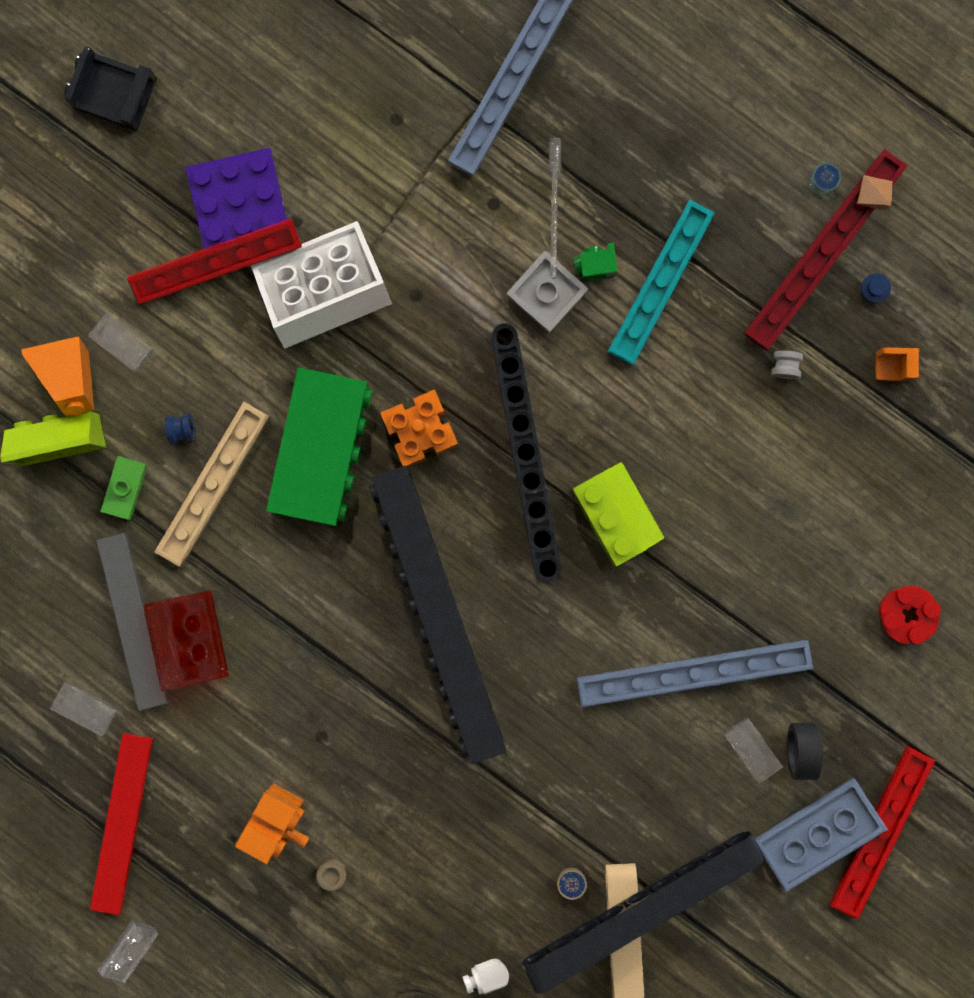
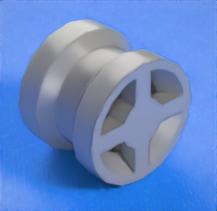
M775 351L773 358L776 360V364L772 369L771 375L785 379H800L802 372L799 369V364L803 361V354L794 351Z

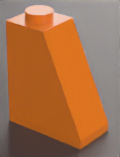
M79 336L22 349L23 357L65 417L70 415L77 416L94 410L89 351Z

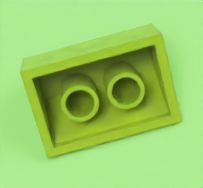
M88 411L81 415L61 418L60 414L43 417V422L32 424V421L14 423V428L4 431L0 458L1 463L22 467L104 449L106 444L100 415Z
M622 462L571 490L614 567L635 557L664 539L662 532Z

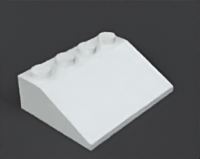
M358 221L305 242L301 248L251 265L271 323L284 349L392 304Z

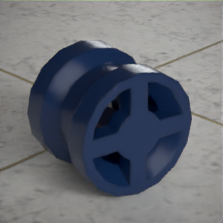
M190 413L183 414L181 418L173 416L165 418L166 435L170 445H177L179 441L195 442V426Z

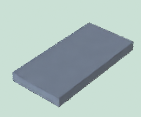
M852 777L758 835L754 840L785 891L788 892L888 829L855 778Z

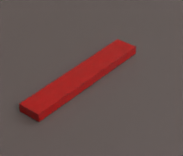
M292 218L129 275L127 276V281L138 305L296 250L302 247V243Z
M130 733L122 734L90 910L116 915L122 913L154 738Z
M908 746L905 747L875 809L888 830L854 851L829 903L831 907L857 920L859 919L936 760Z

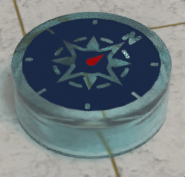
M829 162L819 164L811 173V185L819 193L827 194L834 191L841 182L839 168Z

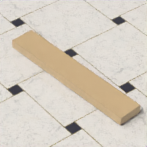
M246 402L242 403L156 548V554L178 567H182L270 416Z

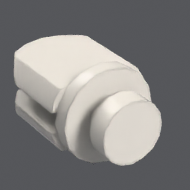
M491 959L475 965L474 968H471V977L468 975L462 976L467 993L470 994L474 992V988H477L479 995L483 993L485 995L505 987L509 979L508 970L499 959Z

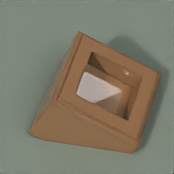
M864 175L857 205L886 211L892 202L893 181Z

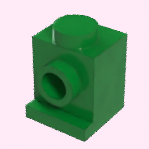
M614 242L608 243L605 250H601L600 246L584 249V253H579V256L573 257L575 274H580L581 282L616 277L618 269Z

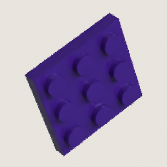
M270 147L185 167L204 249L287 219Z

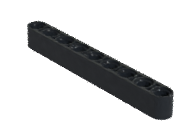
M502 323L497 325L492 332V348L534 572L539 579L550 582L555 580L561 572L554 525L518 333L512 325ZM502 332L510 333L513 341L509 345H501L496 340L497 335ZM507 360H512L517 363L518 370L513 374H507L502 370V364ZM511 389H519L523 393L524 398L521 402L512 403L508 400L507 393ZM517 417L525 418L529 423L528 429L523 432L516 431L512 426L513 420ZM528 445L533 449L534 457L531 460L524 461L519 458L517 452L521 446ZM528 474H534L539 478V486L534 490L527 489L523 484V478ZM534 502L544 506L545 513L540 519H534L529 515L528 508ZM539 531L547 532L550 536V543L545 548L537 547L534 543V536ZM551 560L555 564V572L552 576L545 577L540 573L539 566L542 561Z
M745 831L732 836L525 958L522 966L535 993L540 994L553 989L761 865L764 858L752 833Z

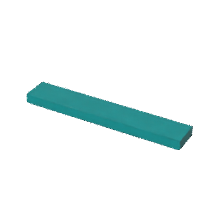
M689 199L607 351L608 354L630 366L634 365L715 212Z

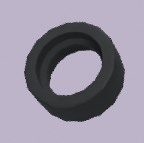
M813 722L791 723L788 727L787 756L790 773L794 780H817L821 775V737L817 725Z

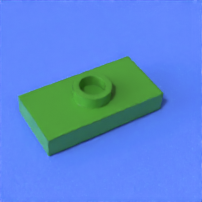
M117 456L100 512L131 520L148 465Z

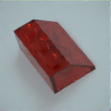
M212 590L143 605L160 691L180 689L229 676Z

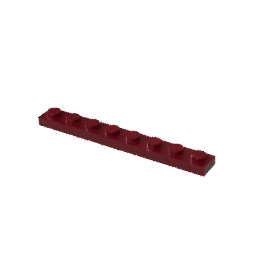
M884 148L864 175L893 181V186L908 165ZM862 178L743 333V335L763 350H769L875 210V208L857 205Z

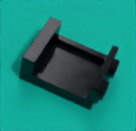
M85 46L83 52L79 53L75 60L73 78L66 84L64 91L65 100L73 109L138 131L157 77L148 67L139 65L138 68L96 54L92 48Z

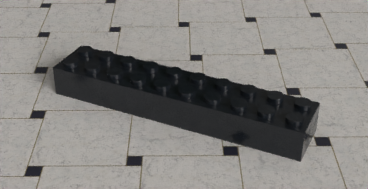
M405 465L371 477L373 485H370L369 489L375 503H380L383 509V513L379 514L384 531L391 532L393 541L389 542L394 559L400 558L403 569L399 570L404 588L410 587L413 595L412 598L408 599L414 616L420 615L423 624L418 627L424 644L429 643L433 652L428 656L434 673L440 672L442 681L439 682L438 686L444 701L449 700L452 707L448 713L454 730L459 728L462 737H459L458 743L463 758L469 757L471 764L505 753L506 744L411 473Z

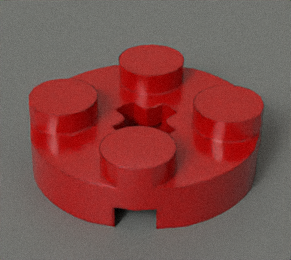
M902 586L889 591L881 600L878 609L884 633L892 640L903 644H921L930 638L938 627L941 607L934 597L925 589L917 586ZM912 607L915 610L914 614L916 617L914 620L906 623L904 621L906 616L902 612L904 609L910 610Z

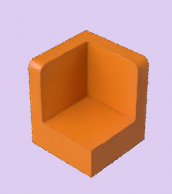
M882 348L876 351L875 379L877 381H912L919 378V348Z

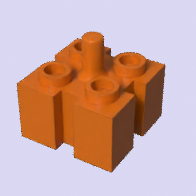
M435 389L413 398L416 406L405 410L403 404H399L381 412L390 436L398 435L401 443L394 446L402 465H406L407 468L426 461L424 453L435 449L438 456L459 447L449 422L443 425L440 422L439 417L445 415Z
M273 783L264 792L235 847L265 864L270 861L271 857L277 859L289 840L304 848L309 837L294 829L305 811L300 808L304 800Z

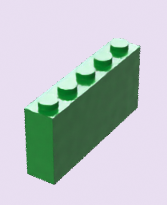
M298 367L266 511L338 527L340 521L345 522L348 505L344 504L346 492L351 493L354 483V476L350 475L352 464L357 465L360 456V447H356L359 435H364L367 419L362 417L364 408L370 407L373 390H369V384L366 381Z

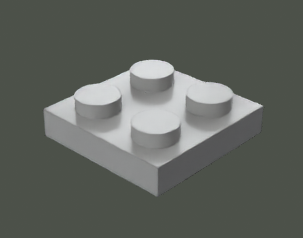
M544 251L506 293V296L550 334L586 294L588 288L548 252Z

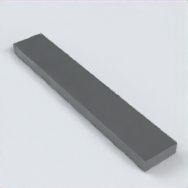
M122 533L98 539L96 541L138 710L167 704L169 699L128 534Z

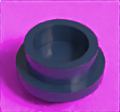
M871 274L861 284L863 297L872 303L884 301L891 292V284L887 277L882 274Z

